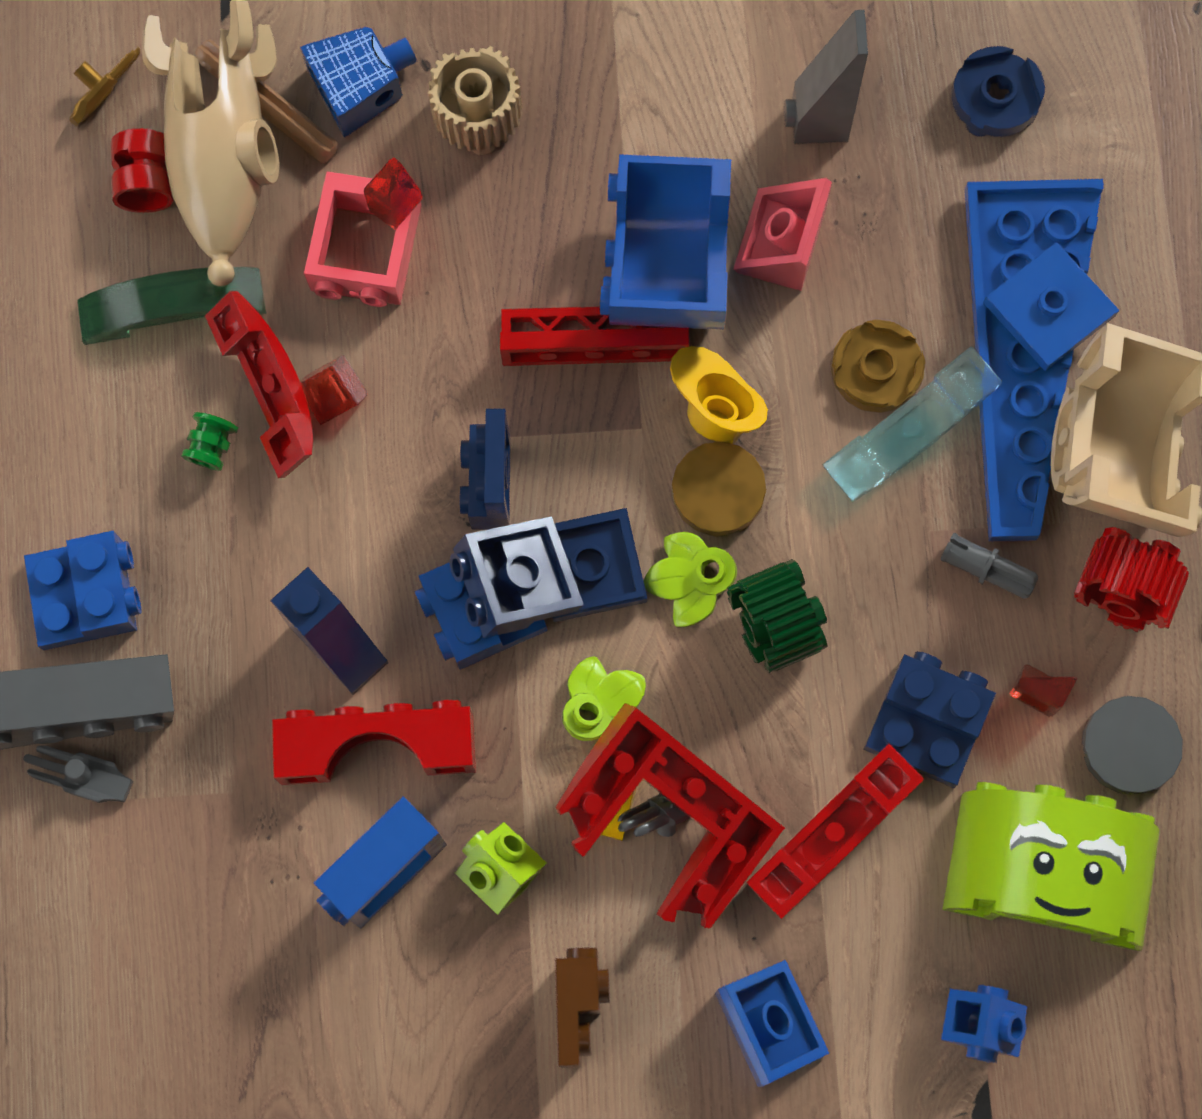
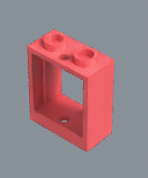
M327 171L304 270L310 290L320 297L331 300H339L342 296L359 298L363 303L375 307H384L387 303L400 305L422 205L417 185ZM336 209L398 218L386 275L324 265Z

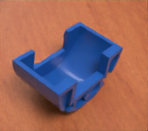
M619 154L618 174L609 173L608 201L617 202L615 240L606 239L605 267H612L611 277L604 276L600 296V315H609L610 325L724 330L727 306L728 272H726L731 159Z

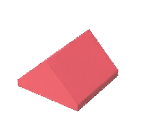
M827 178L758 188L733 270L745 276L802 291L826 212L832 182Z

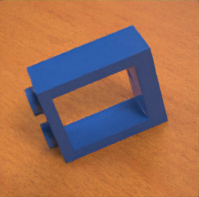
M403 796L313 882L323 893L316 901L336 922L345 926L350 921L359 928H362L436 857L447 844L439 832Z

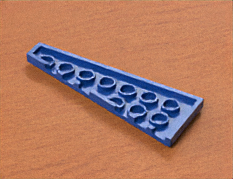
M1103 179L967 182L964 189L989 542L1036 541L1040 536L1050 484L1048 482L1051 471L1053 433L1065 393L1074 349L1047 371H1044L983 302L988 294L1056 242L1086 274L1088 273L1092 241L1098 221L1099 203L1104 188Z

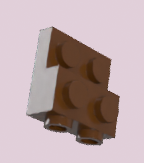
M597 948L566 949L567 958H555L558 1066L561 1068L582 1067L581 1056H591L589 1023H580V1015H600V1003H610L608 969H599Z

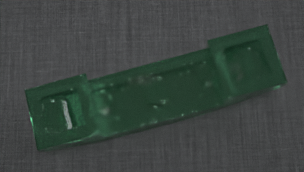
M233 267L235 271L234 279L226 286L212 284L207 275L208 268H196L144 276L89 293L77 299L82 342L84 345L129 338V330L205 317L229 291H238L260 315L267 314L260 269Z

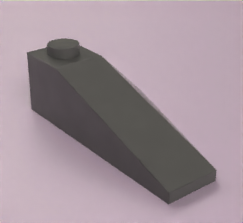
M855 10L797 78L794 84L792 99H785V127H793L794 144L848 142L868 57L865 10Z

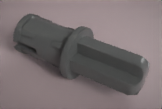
M953 533L950 542H948L941 557V561L980 578L978 583L983 584L986 580L1021 598H1028L1038 581V575L1035 572L999 556L1000 550L995 548L992 552L958 536L956 533Z

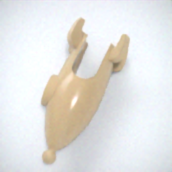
M245 0L230 1V30L220 29L217 98L207 108L204 106L199 61L194 55L188 54L187 44L174 38L173 43L169 47L166 46L162 40L159 16H147L142 37L143 63L154 74L167 75L164 100L165 163L172 196L195 241L206 255L212 258L213 262L208 267L207 275L210 282L216 286H226L233 281L235 271L231 263L228 262V259L238 249L250 227L261 196L262 186L275 183L279 175V157L275 138L270 127L261 117L260 101L256 82H263L269 79L275 69L277 60L275 42L270 25L258 24L255 52L249 53L253 43V26L249 4Z

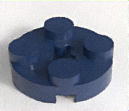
M1004 46L982 48L972 53L964 61L963 66L956 74L951 90V98L955 112L966 124L967 130L972 135L978 137L986 135L993 137L1010 136L1024 130L1035 121L1045 94L1044 79L1035 62L1028 57L1025 61L1020 56L1013 54L1014 49ZM991 84H998L1001 90L1008 89L1009 91L1004 96V99L1000 100L988 94Z

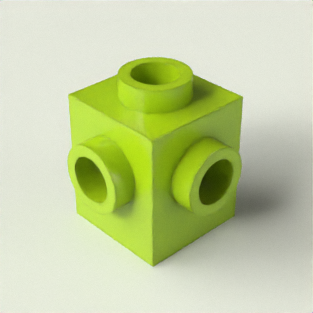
M503 822L489 834L484 830H480L469 840L462 849V852L467 857L455 874L498 915L527 890L547 863Z

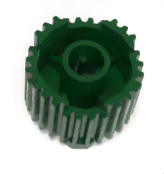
M793 559L757 572L727 587L728 601L732 610L740 607L742 609L739 615L745 631L744 634H741L744 644L755 663L765 660L764 667L769 673L820 653L821 650L828 646L824 632L820 627L827 623L824 608L816 596L807 598L806 591L802 588L805 585L803 573L798 563Z

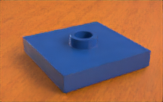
M1057 242L988 294L983 302L1044 371H1047L1107 324L1119 312V309Z

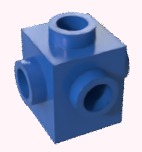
M978 985L977 992L950 989L941 1040L967 1047L966 1057L980 1061L997 1063L998 1054L1019 1057L1021 1042L1026 1033L1025 1018L1027 1006L1007 1000L1009 991L997 987Z

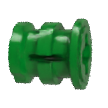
M194 412L192 418L198 424L196 429H190L187 440L191 443L189 449H183L181 457L198 466L221 471L223 462L220 458L222 453H228L230 442L227 441L229 434L237 433L238 427L223 418L207 413Z

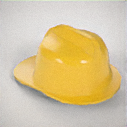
M689 346L680 349L672 357L670 365L672 380L680 393L689 402L687 416L690 425L698 434L716 442L734 444L742 433L755 431L766 422L768 409L764 399L720 355L704 347Z

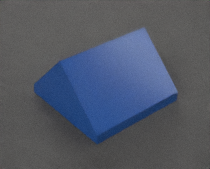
M786 960L725 985L715 992L758 1087L765 1086L829 1054Z

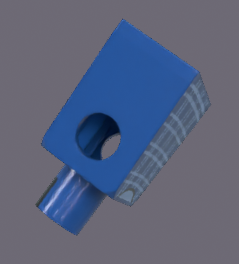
M370 27L359 28L300 47L307 71L343 137L350 135L399 101L402 97V91L396 72L417 63L412 47L406 38L382 48Z

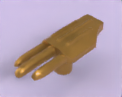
M139 46L135 50L132 49L130 53L128 52L104 77L86 61L74 71L73 74L89 88L87 93L75 104L72 116L69 118V121L74 126L84 122L112 92L113 87L118 83L117 80L140 55L141 50Z

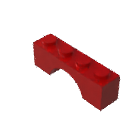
M459 700L435 701L432 703V709L413 710V705L409 703H392L384 705L383 712L364 713L363 707L345 706L334 709L335 715L315 716L314 710L300 709L287 711L286 718L272 719L274 779L281 785L331 782L334 771L342 758L355 747L371 741H391L406 747L419 759L427 776L476 773L473 713L470 706L462 707Z

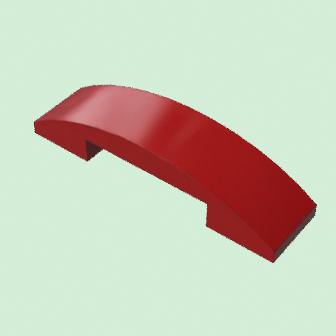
M229 291L205 315V318L222 355L238 356L270 427L260 436V440L277 477L285 478L312 455L313 432L307 400L297 373L272 329L258 311L238 291Z
M888 744L746 883L782 919L858 846L924 778Z

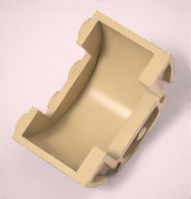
M1107 323L1094 336L1077 363L1078 367L1084 369V371L1076 379L1075 389L1066 387L1062 398L1051 448V477L1054 489L1057 492L1064 493L1062 502L1068 505L1176 537L1191 535L1197 532L1202 519V508L1199 506L1201 486L1191 484L1180 491V481L1177 479L1178 461L1184 448V438L1181 436L1182 417L1202 403V353Z

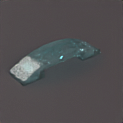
M970 346L935 374L934 380L863 437L857 436L822 464V466L848 498L854 502L887 480L945 435L1002 384V380L976 350Z

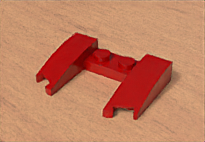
M624 703L581 764L555 808L560 815L569 813L579 834V837L571 843L574 850L584 857L640 782L644 780L707 831L656 914L668 922H675L677 910L701 914V926L710 929L785 827L637 707Z

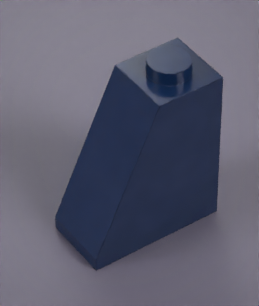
M309 567L303 570L270 600L290 629L352 695L389 663L343 603Z

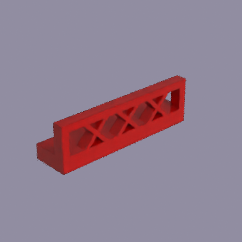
M600 306L501 309L500 353L503 366L671 362L672 357L680 349L689 347L688 328H648L649 326L630 325L631 329H602L609 323V315H600ZM589 320L599 321L594 325ZM548 321H553L549 326H547L544 323ZM565 321H578L587 330L557 329ZM511 322H531L540 331L511 332Z

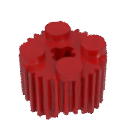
M1105 528L1100 539L1097 538L1094 542L1075 589L1074 598H1077L1076 601L1086 607H1089V604L1092 603L1098 605L1100 609L1107 610L1110 613L1107 620L1115 626L1120 625L1127 630L1130 628L1135 632H1138V630L1142 631L1145 624L1151 625V623L1158 625L1159 628L1169 629L1188 580L1189 572L1187 571L1188 568L1183 566V562L1178 561L1181 550L1172 543L1164 540H1153L1150 545L1149 542L1143 543L1136 538L1133 540L1131 534L1120 528Z

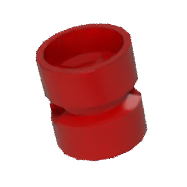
M136 128L127 129L115 134L111 140V165L116 170L112 175L113 203L123 210L138 213L157 212L171 206L173 196L165 163L164 133L153 129Z

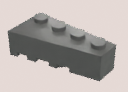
M168 654L0 672V750L34 744L55 743L64 739L82 736L86 738L107 737L113 735L114 731L134 728L135 732H153L163 729L164 723L173 722L174 705Z

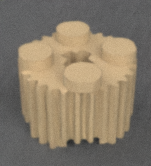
M489 46L487 49L480 48L479 52H475L474 48H470V51L466 53L462 49L460 50V55L455 53L447 55L444 53L442 55L443 61L437 60L435 62L436 68H431L430 70L432 81H429L430 90H428L435 127L438 132H441L443 139L448 138L451 145L457 143L459 149L466 146L467 151L471 152L472 150L477 155L491 153L495 147L500 146V140L506 142L508 140L507 135L514 134V127L519 126V119L522 116L520 85L518 76L515 75V69L510 68L509 58L507 56L502 58L500 50L493 52L492 46Z

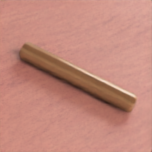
M205 40L202 45L197 47L195 51L196 58L202 67L218 79L219 45L212 40ZM256 82L261 115L319 162H328L338 150L337 141L266 83Z

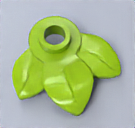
M678 532L664 537V547L668 558L654 564L646 573L643 581L645 589L651 594L666 600H674V625L676 627H689L705 620L713 613L718 595L726 592L727 587L734 584L737 576V566L733 557L725 550L718 547H708L698 535L693 533ZM713 562L718 563L719 572L717 576L711 579L706 578L704 574L706 566Z
M595 656L581 661L572 671L567 682L570 699L565 704L562 713L565 729L577 740L592 741L600 738L624 703L634 707L640 704L646 688L644 676L629 670L613 671L607 675L603 665ZM579 711H591L595 714L596 719L591 721L585 720L580 716Z

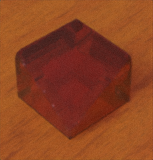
M395 157L390 159L363 189L369 211L394 230L397 229L423 198L421 190Z
M344 355L307 374L300 381L307 404L320 425L357 406L367 396L366 389Z
M1026 664L1009 693L1015 699L1042 714L1053 717L1063 707L1077 678L1069 676L1051 677Z

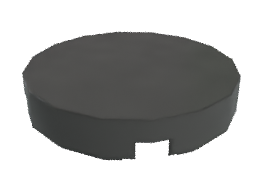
M1124 696L1108 701L1090 716L1082 732L1084 760L1088 770L1100 784L1117 793L1141 794L1158 789L1174 776L1182 760L1183 739L1177 722L1163 706L1147 698Z

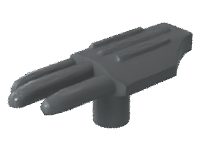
M37 746V752L67 761L66 766L30 754H26L23 757L26 763L66 775L62 779L34 769H28L27 773L31 777L62 787L66 793L97 803L107 801L125 802L133 784V780L120 773L113 762L81 752L74 755L48 746Z
M659 793L647 799L646 802L621 814L618 822L622 823L618 826V830L625 832L657 816V818L636 828L633 832L634 835L639 837L656 830L659 835L670 837L676 833L677 824L690 817Z

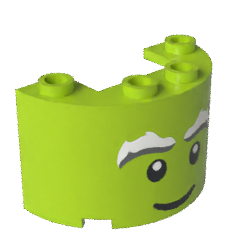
M977 782L976 790L967 791L962 794L942 910L988 920L1003 916L1091 935L1090 941L1136 951L1143 950L1160 833L1159 827L1154 824V817L1116 809L1117 801L1104 796L1086 795L1085 801L1065 797L1066 790L1050 785H1035L1034 792L1007 790L1005 786L995 783Z

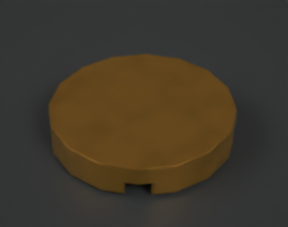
M876 319L866 321L863 325L856 326L854 329L852 327L846 331L834 348L831 374L835 388L847 402L861 410L882 413L898 409L914 397L923 381L926 362L923 351L921 352L920 347L916 343L917 340L912 333L894 322Z
M727 442L704 443L687 452L676 466L671 486L674 505L682 520L697 532L715 537L728 535V533L738 530L741 531L750 526L761 512L767 490L764 471L756 458L741 446Z

